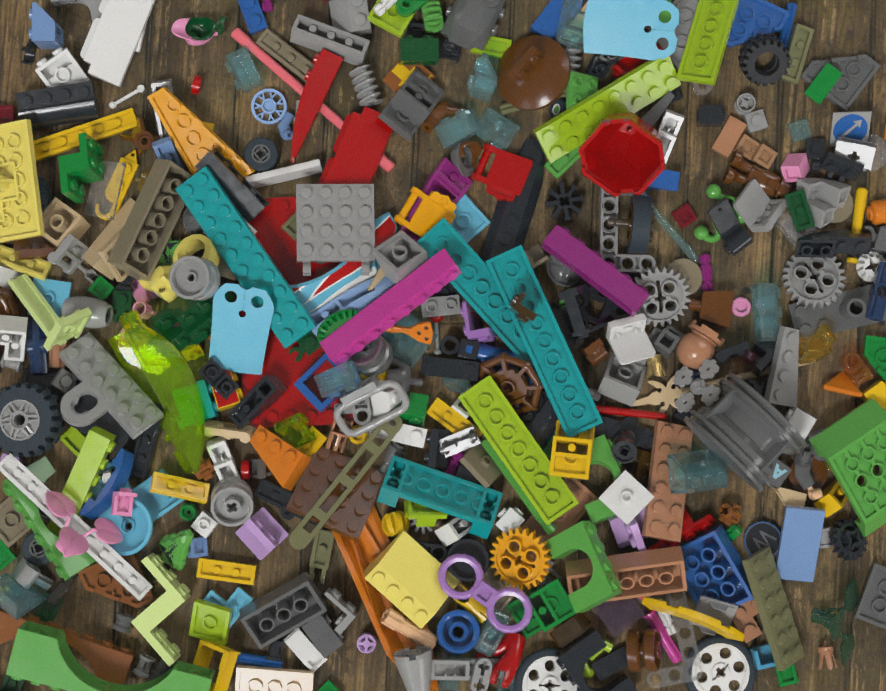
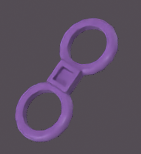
M456 553L447 557L441 563L438 570V582L441 589L454 599H468L472 597L484 605L488 620L495 629L504 633H516L523 630L529 624L532 617V604L529 597L517 588L504 587L497 590L484 581V572L481 564L474 557ZM465 562L474 569L476 581L469 590L457 591L448 585L446 571L451 564ZM506 595L517 597L525 608L523 618L513 625L501 623L494 613L496 601Z

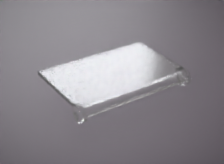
M102 160L105 166L104 180L91 183L84 215L114 220L127 164Z

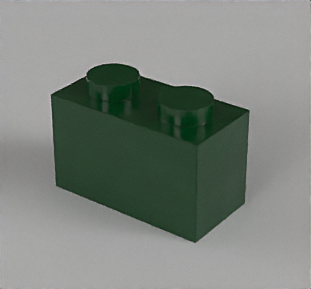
M405 35L399 39L398 65L438 64V38H433L431 35L422 36V38Z

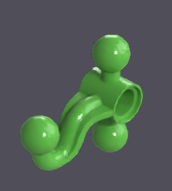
M710 184L706 189L707 196L711 199L716 198V204L725 197L730 199L731 207L739 223H745L733 206L736 199L730 195L722 194L719 185ZM699 225L694 229V236L698 240L714 243L721 239L716 228L714 235H709L708 228L704 225Z

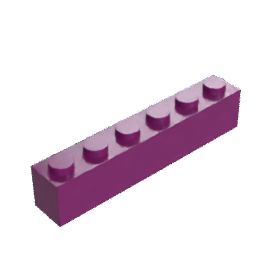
M556 225L543 241L541 248L634 317L650 295L647 293V289L642 285H636L632 282V278L626 273L622 274L616 270L617 267L613 263L603 260L597 251H591L587 248L585 242L570 235L571 233L567 228Z

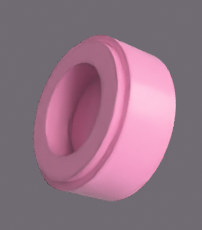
M739 297L733 300L732 313L735 316L742 317L750 312L751 304L746 298Z

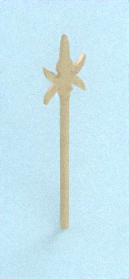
M814 356L798 359V367L815 363ZM768 366L760 376L770 374L771 366ZM753 370L736 374L742 380L757 377L752 373ZM675 375L669 379L666 387L658 381L648 380L649 384L656 388H661V391L657 392L656 390L646 397L635 400L633 406L646 404L660 405L661 402H664V405L660 406L658 412L665 413L669 404L678 409L675 406L674 399L680 398L682 393L687 394L691 392L690 386L680 387V389L675 386L672 389L671 386L674 384ZM726 377L708 381L705 383L707 384V387H709V385L711 384L715 385V387H719V381L721 379H726Z

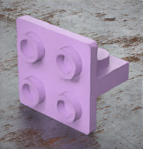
M262 507L235 532L259 560L266 557L289 535L265 507Z
M645 508L628 526L617 516L609 518V523L619 549L631 545L638 552L646 551L643 539L647 537L642 536Z

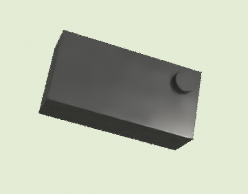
M306 571L246 605L239 611L241 622L259 649H262L325 613L327 606L325 599Z

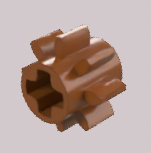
M201 457L194 461L196 466L192 470L199 480L204 478L207 481L214 477V464L210 458L205 460L204 457Z
M731 500L728 503H722L717 511L720 515L718 519L728 526L731 523H738L742 516L739 511L741 507Z

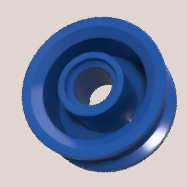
M450 611L441 618L437 625V641L441 648L450 654H464L470 651L479 639L480 629L478 622L474 616L466 611ZM453 628H461L463 631L462 637H455L453 635Z

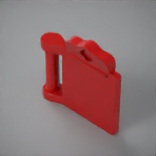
M485 143L482 148L484 151L470 179L486 184V192L494 196L498 201L506 200L513 202L515 196H520L533 166V161ZM490 154H496L487 177L482 176Z

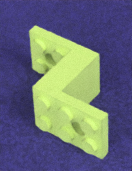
M152 553L141 562L164 587L166 592L131 623L170 667L181 656L179 653L180 649L175 643L171 644L169 642L166 632L162 628L158 629L157 625L190 598L191 595L189 594V588L184 583L180 584L176 579L178 577L171 568L168 570L164 565L161 556Z

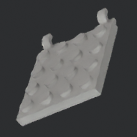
M296 184L297 262H303V276H311V262H361V276L369 275V262H375V256L372 253V250L375 248L374 184Z

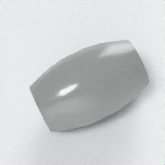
M86 296L66 298L63 302L61 313L65 317L71 315L77 309L83 310L89 307L92 315L85 328L108 327L112 322L113 307L102 300Z

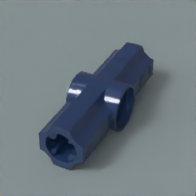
M880 261L873 286L870 289V299L865 318L882 322L886 309V262ZM878 287L883 288V290H884V295H883V297L878 295V293H877V288H878Z
M31 316L27 322L28 338L26 340L27 353L30 356L31 375L42 376L48 374L47 354L49 351L47 352L43 346L47 337Z

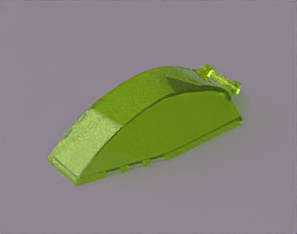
M131 310L128 313L122 314L119 318L125 331L111 337L109 343L124 371L152 401L161 403L162 407L166 408L162 427L167 435L163 438L166 443L171 441L177 451L173 454L185 474H195L200 469L205 436L204 412L197 383L190 367L177 348L165 337L143 324L138 311Z

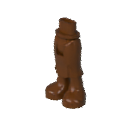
M738 149L733 153L728 163L730 167L725 170L722 182L725 184L736 182L743 184L744 187H746L750 180L755 179L767 195L774 197L780 196L784 198V195L788 194L791 188V184L784 182L785 179L780 178L777 174L743 159V152ZM734 168L747 172L746 176L737 172Z

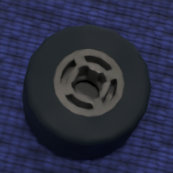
M258 137L251 140L246 145L244 151L246 163L255 172L262 173L274 170L279 163V150L275 143L268 138Z
M34 532L28 534L22 544V553L25 559L34 565L49 563L50 561L45 555V549L34 538Z

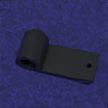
M726 197L707 210L724 243L722 247L728 255L732 254L735 256L753 243L749 233L740 225Z

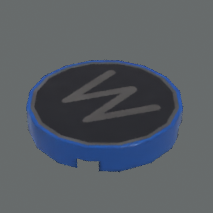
M754 522L744 532V548L749 555H752L764 547H770L773 556L778 553L781 533L770 522Z

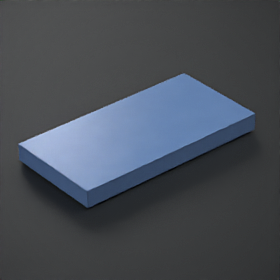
M785 505L776 559V567L780 579L813 582L825 509Z

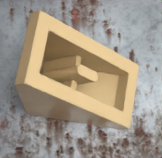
M774 487L784 507L785 505L804 507L807 494L779 487V489Z

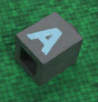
M776 459L773 463L774 474L769 479L770 485L768 487L770 489L772 487L779 489L792 469Z

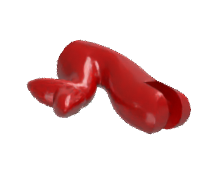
M506 633L498 645H494L489 635L485 636L483 641L484 648L480 649L474 658H488L504 654L493 666L489 683L495 685L502 671L505 672L502 688L508 689L521 661L526 641L524 636L518 633Z

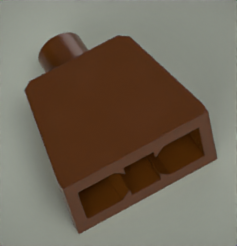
M734 291L701 292L699 299L690 298L691 302H688V310L698 311V320L728 328L730 327Z

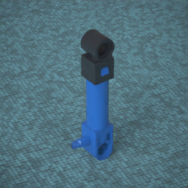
M451 335L444 337L441 341V349L445 354L453 355L458 353L457 357L472 361H487L501 355L502 352H507L508 355L517 357L509 349L462 338L461 342H459L456 337ZM447 340L455 342L456 347L454 350L449 351L445 348L444 344ZM508 363L509 367H517L519 371L522 369L519 366ZM528 376V377H527L528 383H533V382L531 381L530 377Z

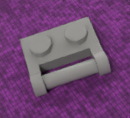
M69 233L62 240L57 250L49 253L47 259L51 264L58 265L66 274L71 275L76 271L78 265L83 262L82 256L89 247ZM65 255H67L72 260L70 262H66L62 258Z

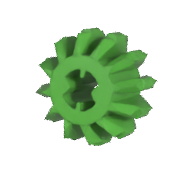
M429 0L421 7L425 31L427 33H436L441 31L444 26L441 5L438 0Z

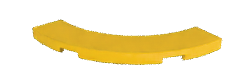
M643 597L642 604L650 610L697 623L719 633L727 639L742 642L745 635L732 626H722L720 620L680 605L679 607L669 606L666 601Z

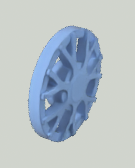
M263 89L253 97L251 110L259 122L271 125L282 120L287 111V103L279 91ZM270 92V99H265L264 93ZM279 95L281 99L275 103L273 98ZM257 98L263 100L261 105L255 103ZM277 105H284V109L277 110ZM262 108L263 112L256 115L255 109ZM275 112L280 116L276 120L272 117V114ZM264 114L269 115L268 121L262 120Z

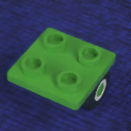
M571 71L570 80L567 85L566 100L558 98L551 104L549 110L551 119L598 91V77Z

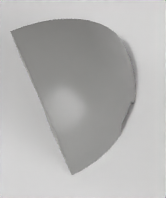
M824 178L797 179L796 189L797 191L804 189L814 224L818 228H822L835 218L834 213L838 207L842 208L849 196L851 185Z

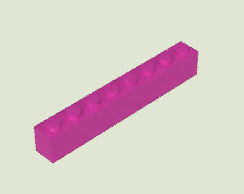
M443 248L320 342V345L329 359L336 366H340L347 362L355 353L361 351L371 341L377 339L384 331L393 327L400 319L409 315L413 309L423 304L434 293L439 292L450 281L455 280L462 271Z

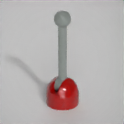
M443 316L429 317V319L435 323L436 349L434 354L439 356L442 351L439 347L438 323L443 319Z

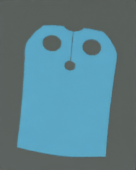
M588 0L583 23L584 53L623 56L653 61L661 58L660 60L675 52L678 39L675 36V28L679 25V10L667 0ZM666 10L670 12L671 20L669 22L662 23L659 20V13ZM645 26H650L651 29L655 30H651V32L646 33L644 31ZM663 37L668 40L669 45L665 50L657 48L656 42L659 38Z
M225 283L215 293L213 297L209 358L211 357L222 369L238 373L262 375L266 344L274 312L272 300L265 290L254 287L245 290L239 284ZM228 291L235 292L237 300L233 303L228 302L225 299V293ZM255 296L261 297L264 302L263 306L260 308L254 307L251 303L252 298ZM239 311H245V317H240Z

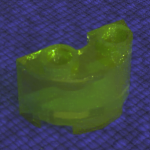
M302 413L293 414L274 423L275 431L285 436L286 441L296 448L316 440L314 431L310 432L306 424L309 420Z

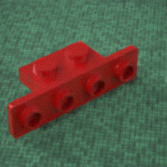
M684 508L681 541L673 542L658 539L659 542L646 550L675 547L685 540L693 539L696 534L709 530L715 524L713 516L709 514L693 522Z

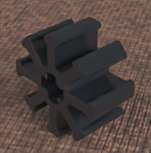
M560 182L557 185L560 195L550 188L546 196H550L556 201H545L544 207L545 210L551 207L557 208L550 216L553 220H556L558 213L563 211V222H569L571 217H569L568 210L573 212L575 216H578L582 209H578L573 204H582L584 198L583 195L572 198V193L578 187L572 184L567 194L564 190L565 183ZM566 198L569 205L561 206L559 199L563 200Z

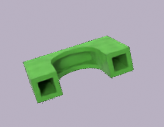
M605 435L594 438L592 462L590 465L604 466L611 472L615 481L622 474L619 469L622 465L612 456V442L610 438L606 439ZM599 499L585 505L587 515L594 525L616 516Z
M581 521L546 540L548 549H551L549 552L552 559L564 558L577 550L584 551L591 559L593 573L590 581L584 587L568 595L575 613L586 612L623 593L620 588V581L612 570V563L605 554V547L599 540L597 529L591 521Z

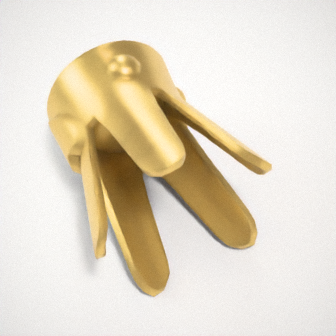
M655 354L654 357L646 360L648 365L647 378L652 377L653 369L655 376L663 377V373L667 376L661 362V354Z

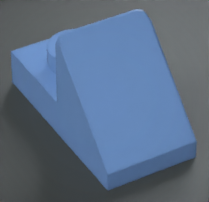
M170 136L152 142L158 159L171 160L184 170L178 150Z

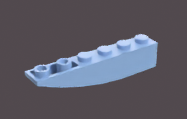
M384 276L372 290L368 291V287L373 278L351 288L310 315L317 324V327L312 332L317 336L318 328L322 322L340 310L354 309L358 312L362 311L395 286V284Z

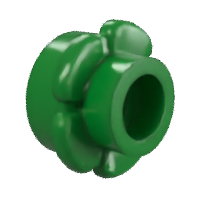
M193 503L183 504L179 511L180 517L187 522L193 521L198 516L196 505Z
M733 524L726 533L734 541L744 530L740 527V524L737 526Z

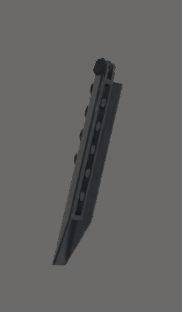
M527 138L517 154L533 161V166L521 195H516L513 202L506 200L497 201L480 255L485 264V261L519 245L524 246L543 184L545 154L537 140Z

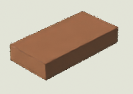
M730 115L711 150L728 158L747 124Z

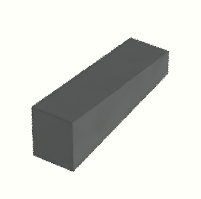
M669 91L641 119L653 127L675 96Z

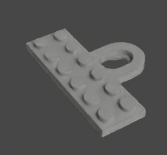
M90 332L58 353V357L81 381V383L63 396L60 403L61 416L68 424L76 427L88 426L109 412L129 436L135 439L164 417L163 412ZM92 395L97 399V405L90 411L77 413L74 410L81 396Z

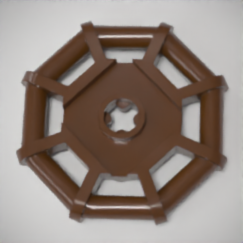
M502 352L501 355L487 361L483 360L480 363L481 369L477 383L489 374L518 416L532 410L536 411L539 408L538 402L544 387L529 360L525 361L508 355L507 352ZM501 363V369L495 371L492 368L493 366ZM508 363L519 366L522 369L519 371L517 367H509ZM525 371L533 383H528L523 374ZM507 383L511 384L513 390L506 388L505 385ZM529 390H534L532 399L527 397ZM521 402L525 404L524 406H521L519 408L515 406Z

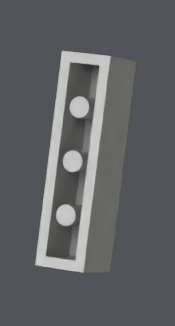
M300 14L297 15L291 29L290 42L317 52H321L323 48L342 57L344 62L358 67L363 66L370 40Z

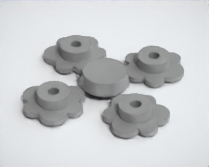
M705 359L702 362V366L699 367L701 378L695 380L691 377L693 371L689 370L687 366H683L680 370L676 371V377L673 380L675 385L683 388L685 385L691 384V392L687 394L682 393L680 398L675 401L678 412L682 413L684 411L689 413L692 410V406L695 405L693 394L703 395L701 401L705 402L707 406H712L714 402L719 401L721 389L713 384L707 387L704 381L707 378L712 379L715 373L719 371V366L716 364L715 359L711 361Z

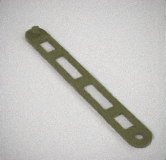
M399 416L379 425L291 533L289 543L292 548L302 550L307 547L402 427V419ZM393 420L396 422V425L390 426L389 422ZM383 430L389 436L379 447L372 441ZM367 449L373 456L353 480L346 473ZM340 482L346 487V490L330 510L325 513L319 507ZM314 516L320 522L311 533H308L303 527Z

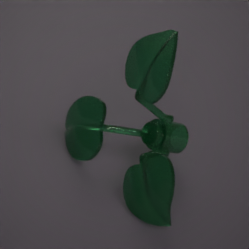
M852 577V580L846 587L843 607H827L826 610L814 607L811 612V622L821 624L827 628L834 641H838L842 636L840 658L843 666L851 658L855 647L854 635L852 633L848 635L843 633L846 617L845 611L847 610L851 613L855 609L859 598V588L855 577Z

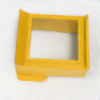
M200 640L193 664L209 668L214 650L223 653L216 683L212 682L210 691H227L238 654L241 652L213 642Z

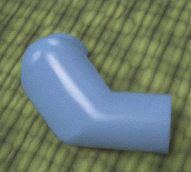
M287 111L280 121L278 129L284 140H291L293 132L290 123L294 115Z

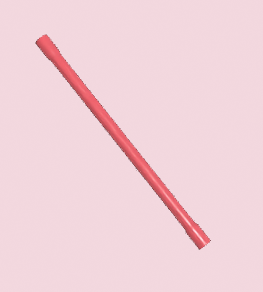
M237 27L232 32L231 37L248 49L301 96L304 86ZM323 103L319 112L341 130L344 120ZM383 154L379 166L389 173L395 164Z

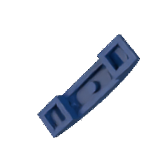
M123 448L120 449L111 463L116 469L96 500L89 497L79 513L81 516L93 520L111 506L113 491L120 492V488H124L129 479L134 462L133 453Z

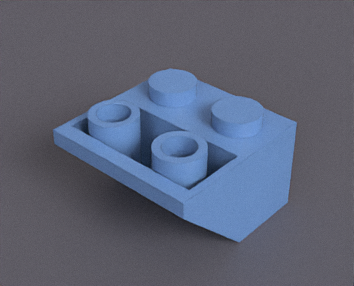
M32 2V8L29 9V18L32 20V27L29 28V38L40 49H57L60 46L64 49V30L36 2Z

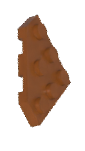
M135 554L121 556L146 579ZM99 563L85 568L78 573L85 590L129 604L132 607L138 608L156 599L150 589L138 601Z

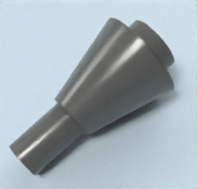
M398 442L389 443L384 462L378 470L381 474L387 472L393 455L401 458L406 453L403 450L404 446Z

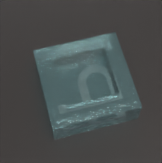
M807 119L787 125L792 143L812 137Z

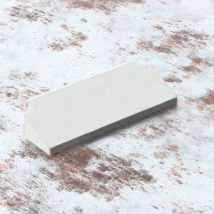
M156 0L101 1L99 11L102 13L101 18L94 19L80 52L83 60L91 64L88 70L91 76L121 87Z

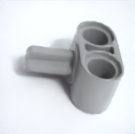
M371 397L362 403L359 402L344 410L341 415L353 414L354 421L357 424H367L373 420ZM341 403L334 404V410ZM362 411L368 414V418L364 422H361L359 419V414Z
M24 556L12 572L15 580L28 589L35 583L48 590L53 583L52 579L41 574L38 565L31 564Z

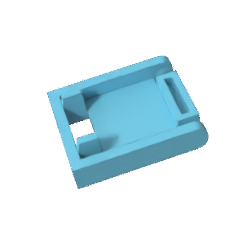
M164 468L158 471L160 473L167 474ZM151 476L135 487L131 493H138L134 499L142 502L147 507L152 521L155 522L183 502L184 499L170 498L166 495L149 492Z

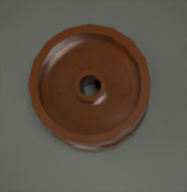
M647 628L644 634L640 629L628 630L626 654L630 672H641L644 666L648 672H658L660 670L661 644L657 628Z

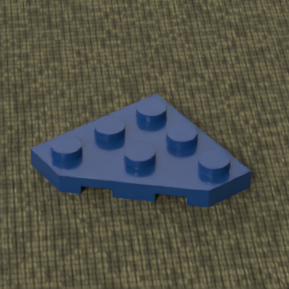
M740 0L726 46L732 48L743 44L745 41L749 42L751 36L757 37L756 34L761 33L764 36L765 33L773 34L781 31L790 12L765 0Z

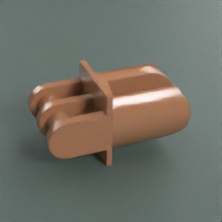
M343 417L347 426L352 429L354 420L347 421ZM333 419L325 448L329 450L335 434L332 451H337L341 437H343L339 452L343 453L347 439L350 437L345 435L339 427L335 426L337 423Z

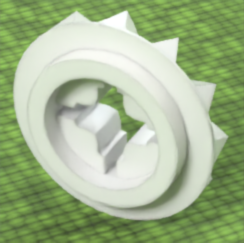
M875 251L869 252V254H862L856 264L858 275L868 282H874L878 266L874 268L875 272L872 269L865 270L870 265V261L873 264H879L880 261L886 262L883 255Z

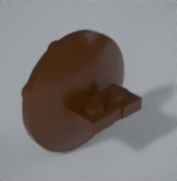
M542 35L524 37L513 43L502 55L496 72L498 89L509 104L520 110L535 111L548 107L564 93L571 75L570 60L564 48L552 38Z

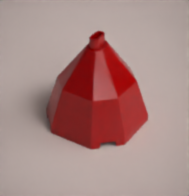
M633 112L611 114L605 118L578 149L582 162V174L612 196H621L622 193L641 195L665 169L663 144L656 129Z

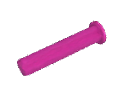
M647 611L643 614V618L647 619L651 628H657L660 643L672 663L680 662L683 657L656 611Z

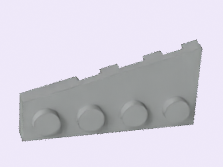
M784 326L779 328L764 396L769 403L797 408L798 329Z

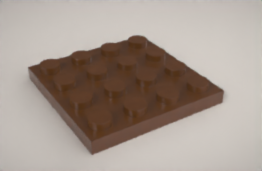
M322 445L311 456L312 460L305 468L286 509L305 517L352 458L337 451H332L331 448L328 450ZM356 461L346 475L354 480L365 464ZM370 467L323 527L357 542L378 498L386 474H381L378 470ZM339 482L319 508L327 513L346 490V487ZM314 516L309 519L317 524L320 522Z

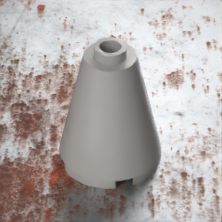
M416 646V649L410 650V647L394 652V661L406 690L430 691L431 647Z

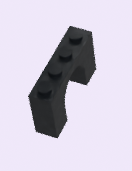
M594 627L589 628L585 633L555 653L558 658L556 663L561 670L566 669L569 674L566 676L572 686L576 684L579 691H638L625 673L601 688H593L586 684L583 676L586 662L607 646Z

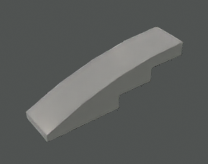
M477 658L432 659L431 680L469 681L474 661ZM500 658L487 659L491 661L493 668ZM485 661L478 665L481 668L480 674H482L484 668H487ZM500 672L499 678H504V672Z

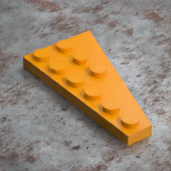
M166 87L147 96L192 176L198 171L195 166L214 148L243 177L255 172Z

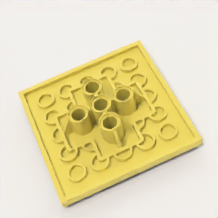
M24 119L0 124V243L43 236L45 232L31 120Z

